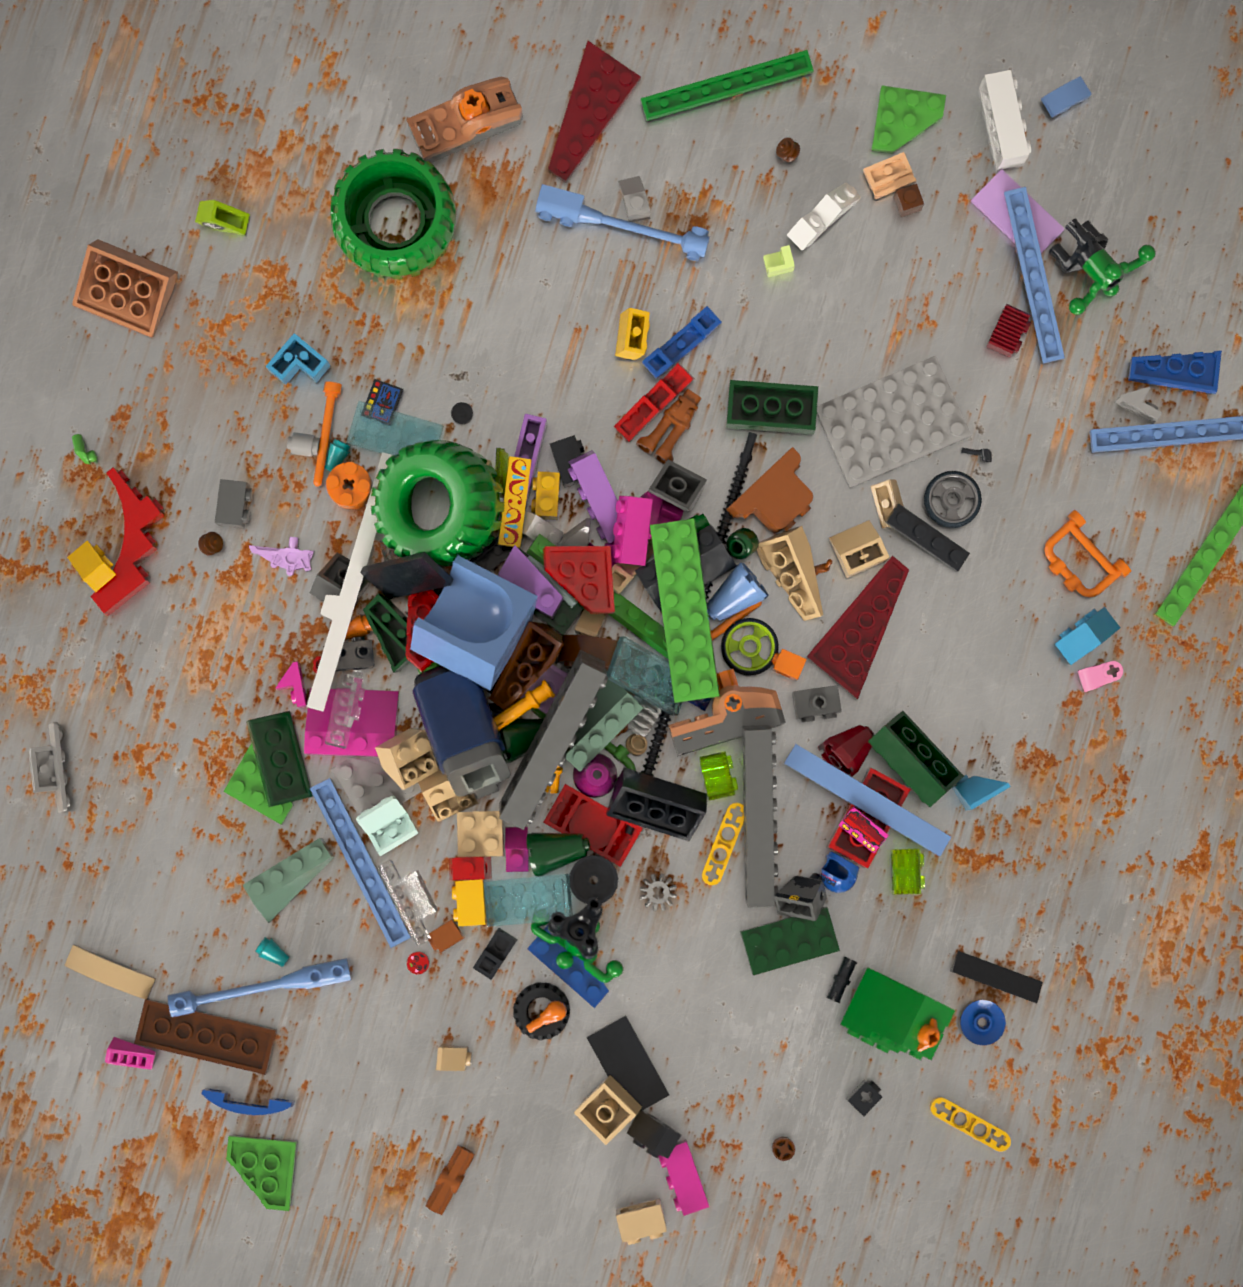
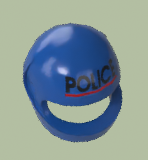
M830 851L826 856L827 862L821 870V880L824 886L832 892H846L855 885L860 867Z

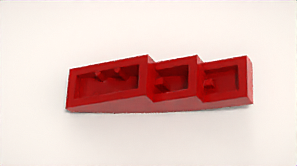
M678 363L646 395H643L614 427L630 442L695 378Z

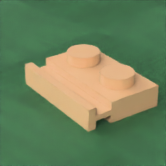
M904 152L863 170L869 186L875 195V199L905 188L917 181Z

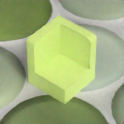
M790 245L781 247L780 252L767 254L763 257L768 277L794 271L795 265Z

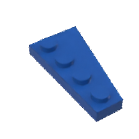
M1222 350L1214 351L1213 353L1194 352L1193 354L1181 355L1180 353L1172 354L1171 356L1132 357L1128 381L1216 394L1218 391Z
M547 925L544 930L550 933ZM537 937L527 948L593 1008L609 992L603 982L599 981L584 968V962L578 957L573 956L574 963L570 968H560L556 963V957L559 953L566 950L558 943L549 944Z

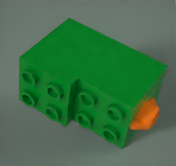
M867 967L840 1025L848 1029L847 1034L857 1039L861 1035V1041L871 1046L877 1043L876 1048L885 1053H888L889 1050L899 1053V1051L907 1053L909 1049V1055L919 1060L925 1057L932 1061L944 1036L943 1032L948 1027L956 1010Z

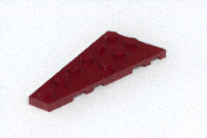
M893 555L807 656L811 662L857 700L909 572V569Z

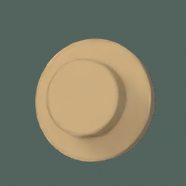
M632 734L626 739V748L632 755H642L647 750V740L641 735Z

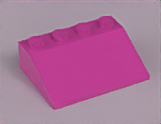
M330 689L324 711L312 708L307 709L304 754L378 757L375 747L397 736L399 691Z

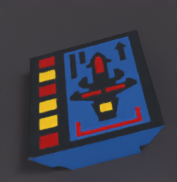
M374 379L361 416L390 426L403 389Z

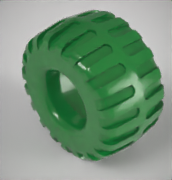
M393 148V152L386 153L384 149L375 150L376 155L368 158L366 154L358 158V163L354 167L349 165L344 170L343 178L338 179L335 184L334 196L331 197L330 205L334 237L343 253L365 272H371L380 278L389 276L397 280L403 279V276L406 275L414 277L421 274L420 271L422 269L433 267L436 264V260L440 256L443 257L446 253L448 244L452 241L456 223V206L453 193L449 184L431 162L423 160L420 155L414 152L406 154L403 149ZM390 196L408 198L418 206L420 211V225L417 232L409 240L401 243H388L380 240L370 227V215L373 208L381 200Z
M446 440L417 442L414 445L401 448L399 454L389 457L385 462L387 468L380 469L376 476V479L379 480L378 486L373 487L371 496H375V506H371V514L377 518V523H374L377 533L385 536L382 539L383 543L388 548L394 549V553L401 558L426 552L441 568L453 566L457 555L466 560L479 556L483 552L482 547L489 546L495 539L492 533L500 529L502 521L498 520L499 513L504 512V502H500L499 495L503 493L501 483H497L494 479L498 476L495 469L486 465L487 460L481 454L473 452V449ZM427 477L437 478L442 482L450 498L448 516L440 526L431 530L419 527L414 522L412 515V495L415 485Z

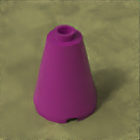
M598 753L580 772L574 767V784L586 796L602 797L608 794L615 786V780L617 779L616 766L609 757ZM595 770L600 771L602 774L601 778L595 779L593 772Z

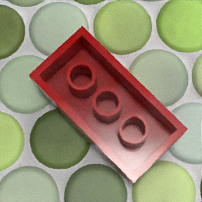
M873 768L868 769L861 782L901 807L911 790ZM851 803L841 819L842 821L850 809L854 807L884 832L888 833L890 829L889 826ZM839 824L827 845V848L864 868H869L878 851L877 849L875 853L871 852L841 828Z

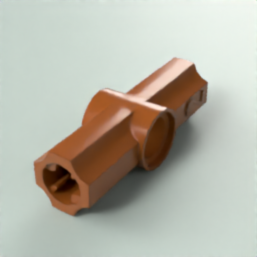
M457 1146L447 1166H444L435 1183L437 1185L425 1205L427 1208L443 1215L453 1194H456L465 1177L464 1174L471 1164L475 1153L463 1146Z

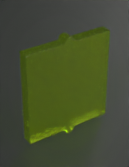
M496 448L495 471L498 476L495 477V481L501 483L504 492L508 453L505 452V449Z

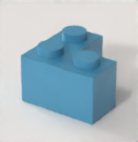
M294 333L265 367L283 384L287 385L300 369L317 383L331 365L323 356Z
M1105 607L1098 612L1094 608L1074 624L1076 626L1074 630L1069 627L1059 634L1061 639L1055 645L1069 664L1072 665L1106 641L1120 629V626Z

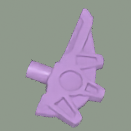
M289 537V547L285 549L249 545L252 553L259 554L270 561L272 568L277 566L285 568L289 576H292L294 571L300 568H304L305 571L311 570L310 560L313 557L314 551H301L297 549V537Z

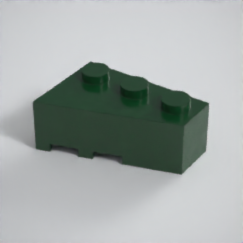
M378 594L363 611L382 646L384 654L388 658L393 673H397L410 662L405 655L407 617L384 594Z

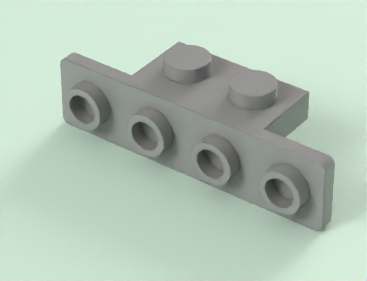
M53 722L48 725L50 746L34 747L28 750L33 793L55 791L57 812L60 813L67 811V807L70 805V798L68 793L65 792L67 774L63 771L62 764L65 762V753L60 746V740L63 737L62 729L58 727V722Z

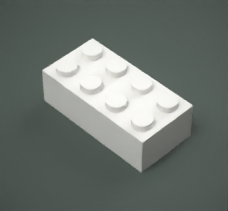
M1011 70L985 75L979 87L997 172L1001 169L1004 171L1023 167L1029 153H1031L1030 141L1026 140L1024 133L1027 131L1026 121L1021 119L1020 111H1022L1020 97L1017 98L1015 92L1017 90V80L1015 76L1012 77Z

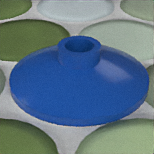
M977 1000L970 1003L964 1009L960 1025L964 1036L969 1041L985 1046L993 1044L1001 1038L1005 1031L1006 1020L1003 1011L998 1005L988 1000ZM980 1018H984L986 1020V1024L984 1026L978 1025V1020Z

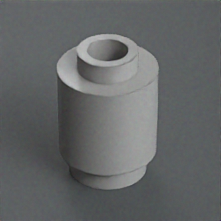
M294 432L293 436L288 437L287 449H290L291 454L313 457V455H318L320 438H316L315 435Z

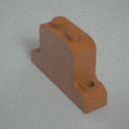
M793 447L788 450L726 510L737 519H746L753 513L769 531L778 533L784 529L787 532L796 523L793 520L796 516L800 515L803 517L811 509L809 504L813 500L812 491L794 473L801 467L799 465L801 462L800 454Z

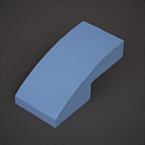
M1080 76L1041 98V101L1051 117L1067 111L1073 105L1088 99L1092 93Z

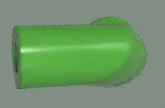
M81 434L73 435L72 442L75 454L85 464L96 462L98 459L97 454L94 450L87 452L83 436Z

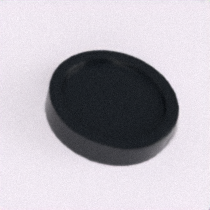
M464 402L455 404L451 410L452 419L460 425L469 423L473 418L471 406Z

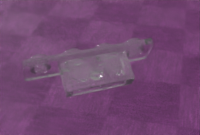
M351 670L340 671L325 738V744L343 749L347 748L353 721H358L361 707H357L358 701L362 702L365 689L361 688L363 681L361 679L362 671Z
M392 860L378 865L381 878L386 882L390 896L395 901L400 911V916L410 931L412 940L415 941L417 946L427 942L430 936L421 919L437 912L438 909L419 870L401 879Z

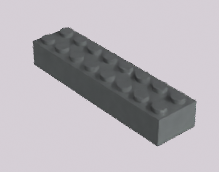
M580 650L499 802V819L523 830L527 823H532L536 814L534 810L537 804L541 805L546 796L544 791L547 785L551 786L555 780V770L558 766L561 767L566 759L565 752L567 748H571L577 738L575 733L578 727L582 728L587 720L586 712L589 708L592 709L598 698L596 694L599 688L603 689L607 683L608 677L606 676L605 661Z

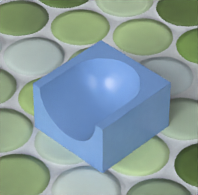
M457 555L450 572L453 582L451 586L443 588L438 600L424 620L420 618L416 620L410 650L491 690L509 661L529 621L533 620L538 596Z

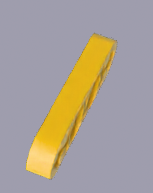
M732 803L725 812L702 871V879L708 885H716L722 879L744 823V805L741 803ZM737 806L740 807V812L743 813L742 817L738 816L735 823H739L738 828L733 824L725 823L726 819L731 821L733 814L730 813V810L735 809ZM725 827H731L734 830L735 835L733 839L725 840L722 837V830ZM717 848H723L726 851L727 855L723 861H718L714 858L713 854ZM710 860L716 864L723 865L722 869L717 867L715 874L718 875V879H713L712 882L708 881V876L706 875V872H711L714 866L709 865Z
M936 1097L931 1101V1113L942 1121L997 1151H1005L1010 1147L1011 1138L1005 1131L943 1097ZM942 1101L945 1102L944 1107L950 1111L952 1106L955 1107L950 1113L949 1120L946 1119L947 1113L940 1111L939 1114L936 1113L937 1108L934 1107L936 1103L941 1104ZM958 1112H963L966 1115V1122L962 1125H958L954 1121V1116ZM978 1123L986 1126V1133L982 1136H977L974 1133V1127ZM992 1128L995 1129L992 1132L993 1135L997 1137L1004 1135L1003 1140L1006 1141L1004 1145L1000 1144L997 1147V1142L992 1138H989V1142L985 1141L990 1136Z

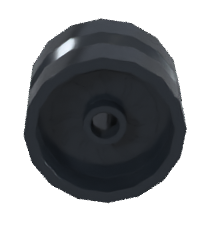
M591 855L580 859L574 864L570 871L569 885L571 892L583 903L587 904L588 899L591 897H598L597 901L600 899L602 903H605L614 895L618 887L619 878L616 868L609 860L602 856ZM591 876L598 878L597 884L590 883L589 879Z

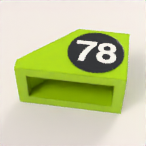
M216 200L200 201L195 222L214 230L245 235L250 214Z

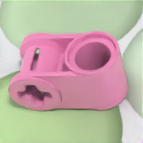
M1110 661L1077 671L1084 692L1120 679L1123 675L1121 664L1116 661ZM1110 667L1116 669L1113 676L1107 674Z

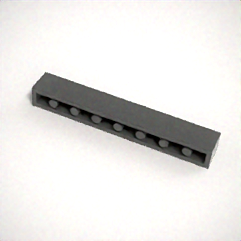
M769 725L742 726L745 902L748 907L775 906L774 896L778 892V886H774V877H778V865L774 864V855H778L777 842H774V833H777L778 828L777 820H773V812L777 811V799L773 798V789H777L776 776H773V767H776V754H772V745H776L775 731L772 732Z

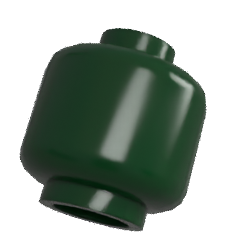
M749 528L736 530L726 541L728 552L736 559L748 558L757 550L759 544L757 535Z

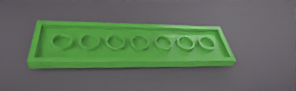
M695 519L650 525L674 702L679 703L720 697Z

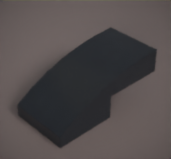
M498 928L473 966V969L492 980L518 939Z

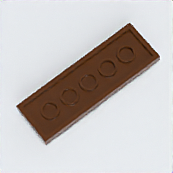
M145 999L134 1044L266 1075L277 1030L200 1011L171 1017L168 1004Z

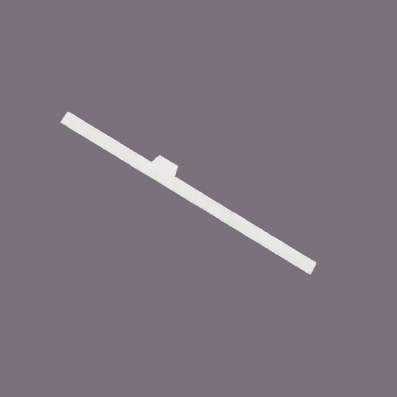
M382 452L372 488L378 486L379 480L376 479V476L380 469L387 468L385 462L392 456L391 454ZM371 492L340 596L326 595L320 612L321 615L331 619L332 623L307 703L308 708L324 711L363 580V575L360 572L364 566H367L377 532L374 523H377V518L371 514V506H375V496H371Z

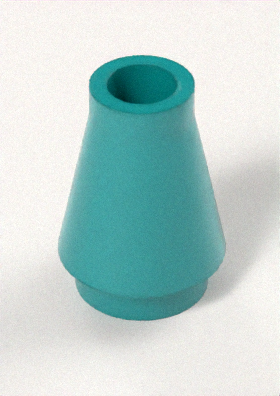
M334 439L333 443H330L325 469L331 471L337 465L342 464L349 455L351 446L338 439Z
M264 937L255 950L259 954L258 957L275 963L280 967H283L290 957L272 938L269 940L267 937Z

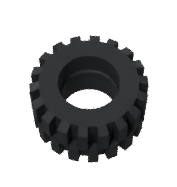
M538 982L527 986L517 996L513 1006V1018H515L517 1028L519 1027L521 1032L531 1039H551L561 1033L569 1020L570 1007L565 993L559 987L547 982ZM547 998L551 1002L560 1001L564 1003L567 1012L562 1020L548 1025L544 1024L532 1033L527 1030L526 1025L532 1022L528 1009L533 1000Z

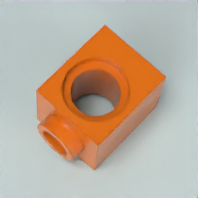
M782 649L772 659L774 665L772 671L797 681L807 659Z

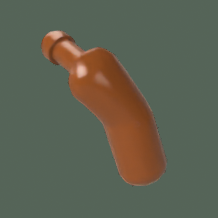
M828 559L827 563L814 566L816 576L819 573L830 570L831 559Z

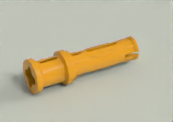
M545 679L540 686L532 691L528 690L524 698L494 718L499 731L530 709H538L541 703L550 697L554 698L556 696Z

